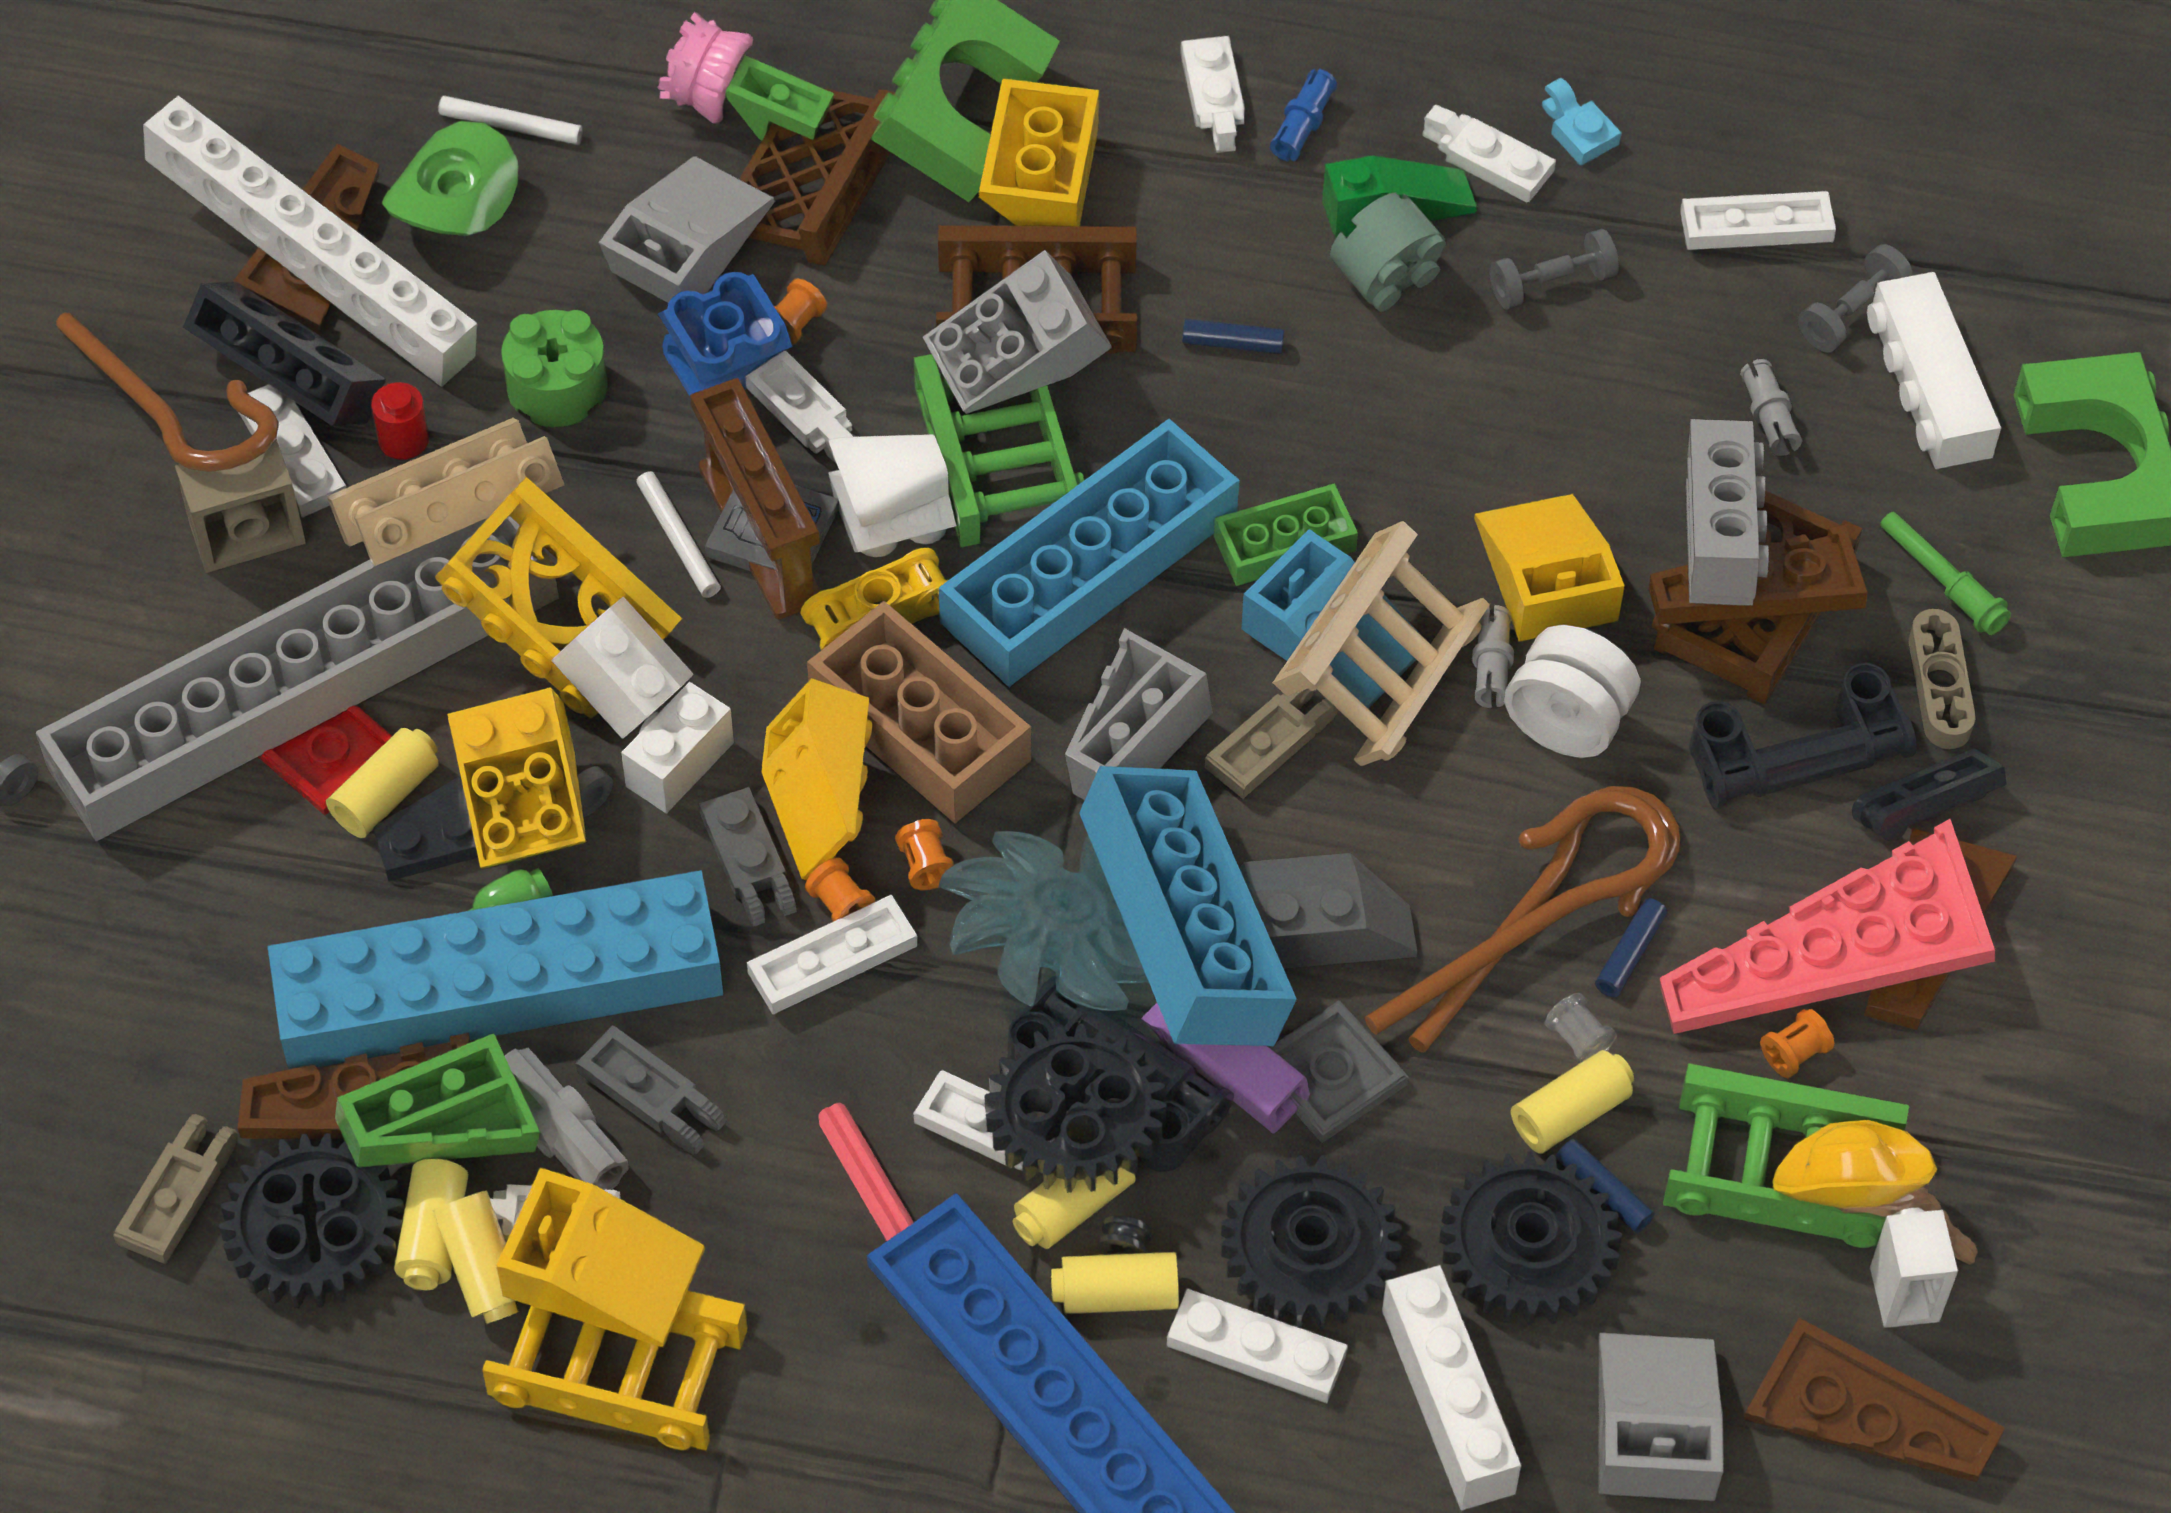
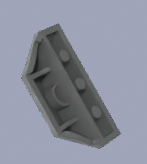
M1351 853L1244 862L1239 869L1283 969L1417 957L1410 905Z

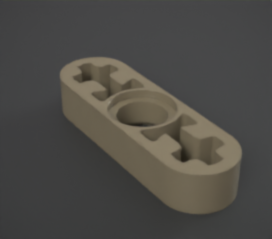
M1927 609L1915 617L1909 635V647L1924 732L1929 741L1934 745L1944 749H1956L1967 743L1975 723V710L1960 628L1957 620L1950 613L1940 609ZM1927 630H1935L1937 637L1942 638L1939 652L1933 653V637L1930 633H1926ZM1934 670H1944L1955 678L1956 683L1950 687H1939L1929 680L1928 674ZM1951 704L1949 710L1953 724H1958L1957 728H1949L1947 721L1941 720L1945 705Z

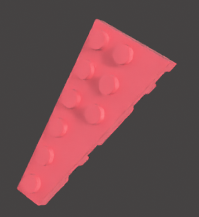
M1951 819L1934 827V834L1912 845L1908 841L1892 850V857L1870 869L1861 867L1789 907L1790 913L1768 925L1765 921H1762L1747 930L1745 938L1724 949L1715 947L1660 977V987L1673 1034L1995 962V949Z

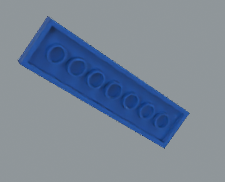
M957 1193L867 1255L868 1267L1078 1513H1235Z

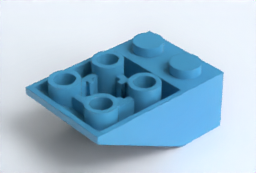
M1309 529L1244 593L1241 630L1288 661L1355 562L1350 556ZM1384 595L1383 599L1408 622V620ZM1369 614L1363 615L1355 626L1359 630L1357 636L1399 676L1416 660ZM1343 651L1337 653L1329 664L1333 668L1331 674L1368 709L1385 692Z

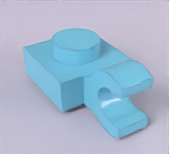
M1562 78L1545 86V91L1551 97L1543 101L1542 106L1547 114L1556 120L1553 122L1551 134L1580 166L1619 145L1621 132L1593 101L1580 107L1572 88Z

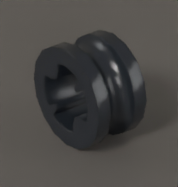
M1120 1215L1107 1217L1103 1221L1102 1232L1104 1235L1098 1240L1097 1250L1101 1255L1147 1253L1145 1245L1151 1241L1152 1230L1147 1224L1133 1217Z

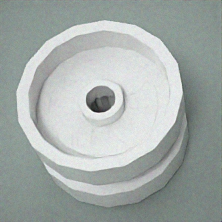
M1568 625L1547 627L1535 639L1526 655L1525 664L1516 671L1506 688L1504 703L1511 719L1526 735L1540 745L1563 755L1578 758L1598 756L1608 748L1619 728L1620 718L1628 713L1639 694L1641 680L1631 660L1621 649L1606 638L1580 627Z

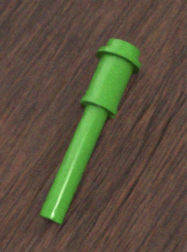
M1891 512L1884 517L1881 527L1946 587L1945 596L1951 599L1974 621L1973 627L1976 631L1993 635L2008 623L2011 612L2007 609L2008 604L2004 598H1995L1973 578L1970 572L1967 571L1966 573L1964 571L1960 573L1896 512Z

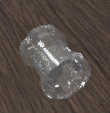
M1574 993L1561 1000L1548 1013L1547 1019L1544 1022V1025L1550 1032H1558L1575 1051L1573 1058L1578 1064L1600 1050L1607 1051L1613 1045L1617 1036L1610 1026L1603 1027L1587 1009L1588 1001L1582 993Z

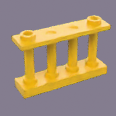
M687 1290L670 1332L692 1337L696 1343L673 1407L641 1399L659 1346L638 1339L618 1393L586 1386L606 1329L585 1322L564 1379L531 1372L553 1313L531 1306L509 1366L488 1360L485 1361L482 1371L487 1394L493 1396L496 1401L503 1405L522 1408L526 1404L655 1437L665 1446L677 1450H687L690 1447L707 1450L710 1441L707 1416L697 1414L696 1410L717 1349L728 1346L741 1350L747 1332L745 1305Z

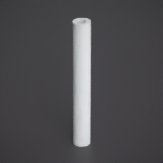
M442 96L439 103V114L443 116L486 123L489 126L579 145L582 139L583 127L580 125Z
M643 473L638 477L637 485L701 595L705 598L714 596L719 592L720 584L655 473Z

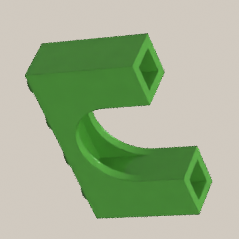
M935 0L929 10V14L935 17L931 26L925 23L910 48L916 51L913 60L907 57L892 80V83L898 86L895 94L888 93L873 116L880 122L871 140L970 202L980 189L991 135L960 115L949 103L940 83V65L947 63L967 64L979 69L999 83H1002V79L1036 83L1043 76L1060 41L998 0Z
M2140 352L2022 364L2014 391V398L2025 435L2075 429L2101 432L2119 441L2130 452L2137 467L2131 474L2116 480L2059 486L2050 518L2062 557L2171 546V448L2168 442L2169 424L2165 412H2159L2155 401V378L2151 371L2146 372Z

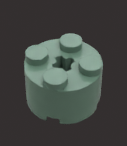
M1391 193L1375 200L1361 210L1351 220L1357 228L1348 238L1340 232L1330 251V258L1367 302L1382 312L1392 307L1399 300L1402 290L1412 284H1415L1418 288L1424 287L1437 276L1440 267L1436 264V261L1446 246L1443 235L1408 195L1403 193L1401 199L1396 193Z

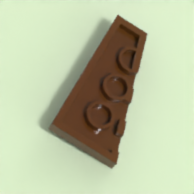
M336 144L302 190L355 231L359 232L379 178V164ZM258 247L233 282H238L320 336L332 303Z
M1846 525L1828 528V536L1809 540L1805 534L1785 539V546L1783 548L1768 551L1767 577H1757L1756 595L1753 599V605L1689 603L1688 564L1650 574L1649 592L1658 625L1866 608L1868 592Z
M1912 828L1909 842L1914 845L1933 833ZM1958 840L1983 916H1985L1995 899L1996 893L2012 871L2017 856ZM1950 972L1870 990L1864 1016L1918 1030L1948 979Z
M469 1033L449 1036L450 1042L423 1047L422 1042L399 1047V1053L369 1059L367 1058V1053L344 1058L345 1063L321 1069H317L313 1064L245 1078L242 1082L237 1127L240 1138L301 1139L302 1134H307L309 1139H322L328 1133L331 1135V1139H344L335 1120L337 1097L471 1043Z
M1798 1318L1744 1416V1420L1976 1483L2005 1430V1427L1801 1318Z

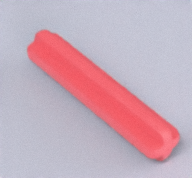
M835 1103L828 1108H824L819 1113V1125L886 1241H888L914 1222L846 1106L842 1103Z

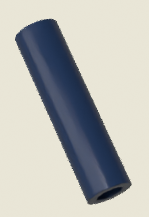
M1185 318L1182 343L1282 354L1284 329Z
M1651 898L1643 901L1595 981V986L1600 992L1610 997L1619 996L1668 913L1662 903Z
M1576 1139L1569 1140L1558 1151L1556 1160L1565 1168L1572 1163L1577 1165L1575 1177L1579 1181L1591 1176L1595 1178L1592 1193L1594 1195L1608 1193L1610 1197L1607 1207L1613 1212H1618L1619 1218L1635 1233L1641 1232L1652 1221L1655 1212Z

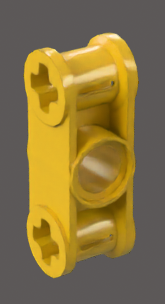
M920 548L911 551L903 558L878 569L868 571L862 576L835 588L816 593L804 603L801 608V615L806 624L814 626L821 638L819 647L822 650L877 607L878 604H873L876 602L885 601L911 624L926 617L938 615L939 587L948 580H945L938 568L939 559L935 551L930 548Z

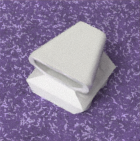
M933 434L838 437L828 440L839 468L837 471L829 472L833 496L839 499V512L854 552H862L872 557H882L891 553L896 548L898 541L911 539L916 543L931 544L940 540L945 535L947 528L956 526L948 492V471Z

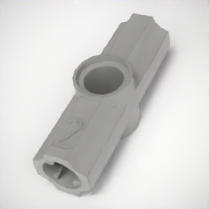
M515 1048L507 1053L505 1058L540 1130L537 1147L547 1157L555 1155L575 1179L594 1184L603 1190H611L617 1186L622 1176L629 1170L628 1161L596 1125L595 1117L583 1097L570 1085L563 1088L549 1069L541 1063L529 1048L523 1050Z

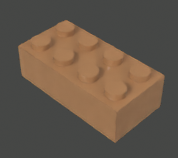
M885 601L807 661L808 681L812 678L869 698L867 720L872 722V732L866 747L954 824L1031 761V726Z

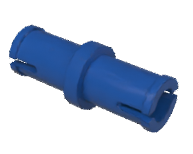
M1315 69L1311 70L1297 98L1288 102L1284 111L1286 118L1275 138L1270 143L1271 151L1278 158L1284 161H1289L1291 158L1292 161H1296L1310 133L1316 131L1323 121L1322 111L1331 94L1337 88L1336 79L1327 71L1318 69L1317 72Z

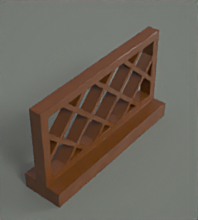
M825 89L834 93L832 105L821 125L831 121L836 131L813 140L800 135L804 142L803 144L780 153L777 150L780 141L798 135V133L772 123L739 180L771 197L791 191L795 200L768 210L748 238L804 250L807 262L825 266L891 153L871 140V137L880 122L873 117L878 106L888 93L894 95L895 92L879 89L875 98L872 99ZM853 112L865 114L861 121L842 128L838 118ZM843 143L845 149L840 156L825 162L821 161L818 155L819 152ZM809 156L812 157L815 166L792 175L789 174L786 165ZM779 168L783 176L782 179L758 188L756 181L759 176ZM820 178L823 179L824 185L821 190L801 197L797 187ZM800 213L804 217L797 231L780 228L776 224Z

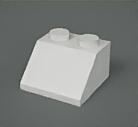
M624 596L608 608L551 660L622 739L648 718L694 675Z

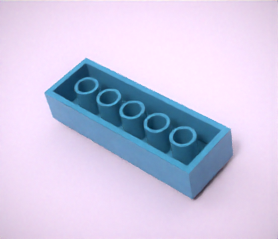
M1167 419L939 587L940 624L1010 687L1213 535L1216 517L1238 511L1239 479L1171 419Z
M1099 766L1079 814L1174 1044L1274 1046L1297 998L1197 771Z

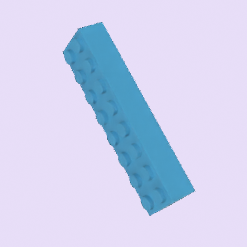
M702 870L267 946L280 1040L288 1070L313 1064L316 1067L344 1063V1058L366 1053L367 1058L399 1053V1047L420 1042L423 1043V1047L450 1042L449 1036L469 1033L470 1040H474L493 1033L496 1036L723 995L720 961Z

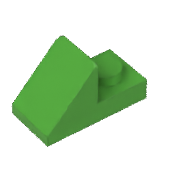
M746 55L725 93V97L760 140H763L772 123L813 140L832 105L834 93Z

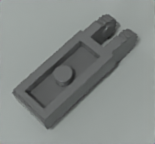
M747 787L699 803L701 818L736 899L740 898L752 926L765 923L764 907L756 893L772 888L777 905L782 910V913H784V916L797 912L795 899L786 879V871L750 788Z
M611 1026L576 1062L578 1074L659 1133L664 1131L674 1144L683 1148L689 1154L696 1155L704 1147V1143L696 1130L677 1117L685 1107L694 1118L712 1130L719 1131L727 1121L723 1111L698 1092L693 1082L615 1026Z

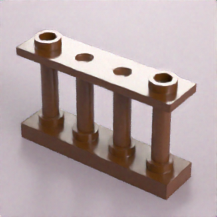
M938 225L939 272H953L952 312H936V327L972 302L973 272H1002L1003 280L1046 250L1071 276L1072 273H1102V313H1093L1112 346L1105 353L1136 352L1137 313H1121V273H1136L1137 227Z

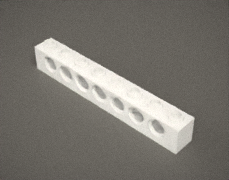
M177 96L143 124L145 160L438 385L442 387L475 357L477 323L181 97Z

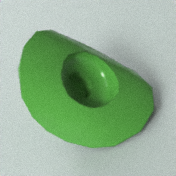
M459 121L436 132L386 193L382 204L392 217L439 234L462 236L487 230L502 218L512 202L518 183V160L505 136L486 123Z

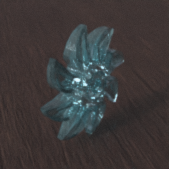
M999 831L995 832L992 842L1004 858L979 857L964 860L949 868L941 876L938 887L972 900L961 909L956 917L950 937V946L953 954L958 955L989 946L1005 945L998 965V976L1004 987L1023 1003L1033 1007L1040 967H1048L1057 973L1056 990L1063 996L1080 1005L1098 1010H1126L1129 999L1116 982H1148L1089 837L1085 836L1082 845L1079 873H1072L1063 868V851L1051 842L1027 833Z

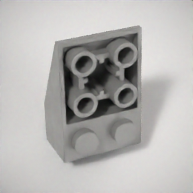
M693 156L627 204L599 241V245L612 273L666 302H669L679 292L696 291L705 294L775 201L773 197Z
M1046 250L923 336L958 403L966 414L1071 377L1112 348L1072 276Z
M1600 1333L1599 1494L1715 1501L1723 1474V1435L1714 1340Z

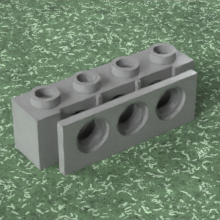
M1691 419L1687 454L1688 479H1686L1689 603L1753 605V599L1756 595L1757 577H1767L1768 545H1759V542H1765L1767 512L1757 510V508L1764 507L1765 476H1756V474H1762L1764 446L1763 443L1754 442L1753 421Z

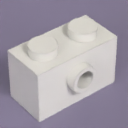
M689 681L660 713L654 712L644 721L639 734L621 752L626 787L667 814L734 743L731 708Z
M1907 1208L1886 1217L1870 1266L1884 1328L1940 1322L1958 1272L1943 1210L1925 1212L1920 1208Z

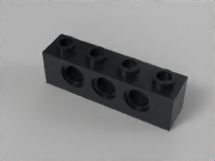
M238 282L201 283L183 325L184 329L331 426L368 423L372 414L373 396L384 386L386 381L384 377Z

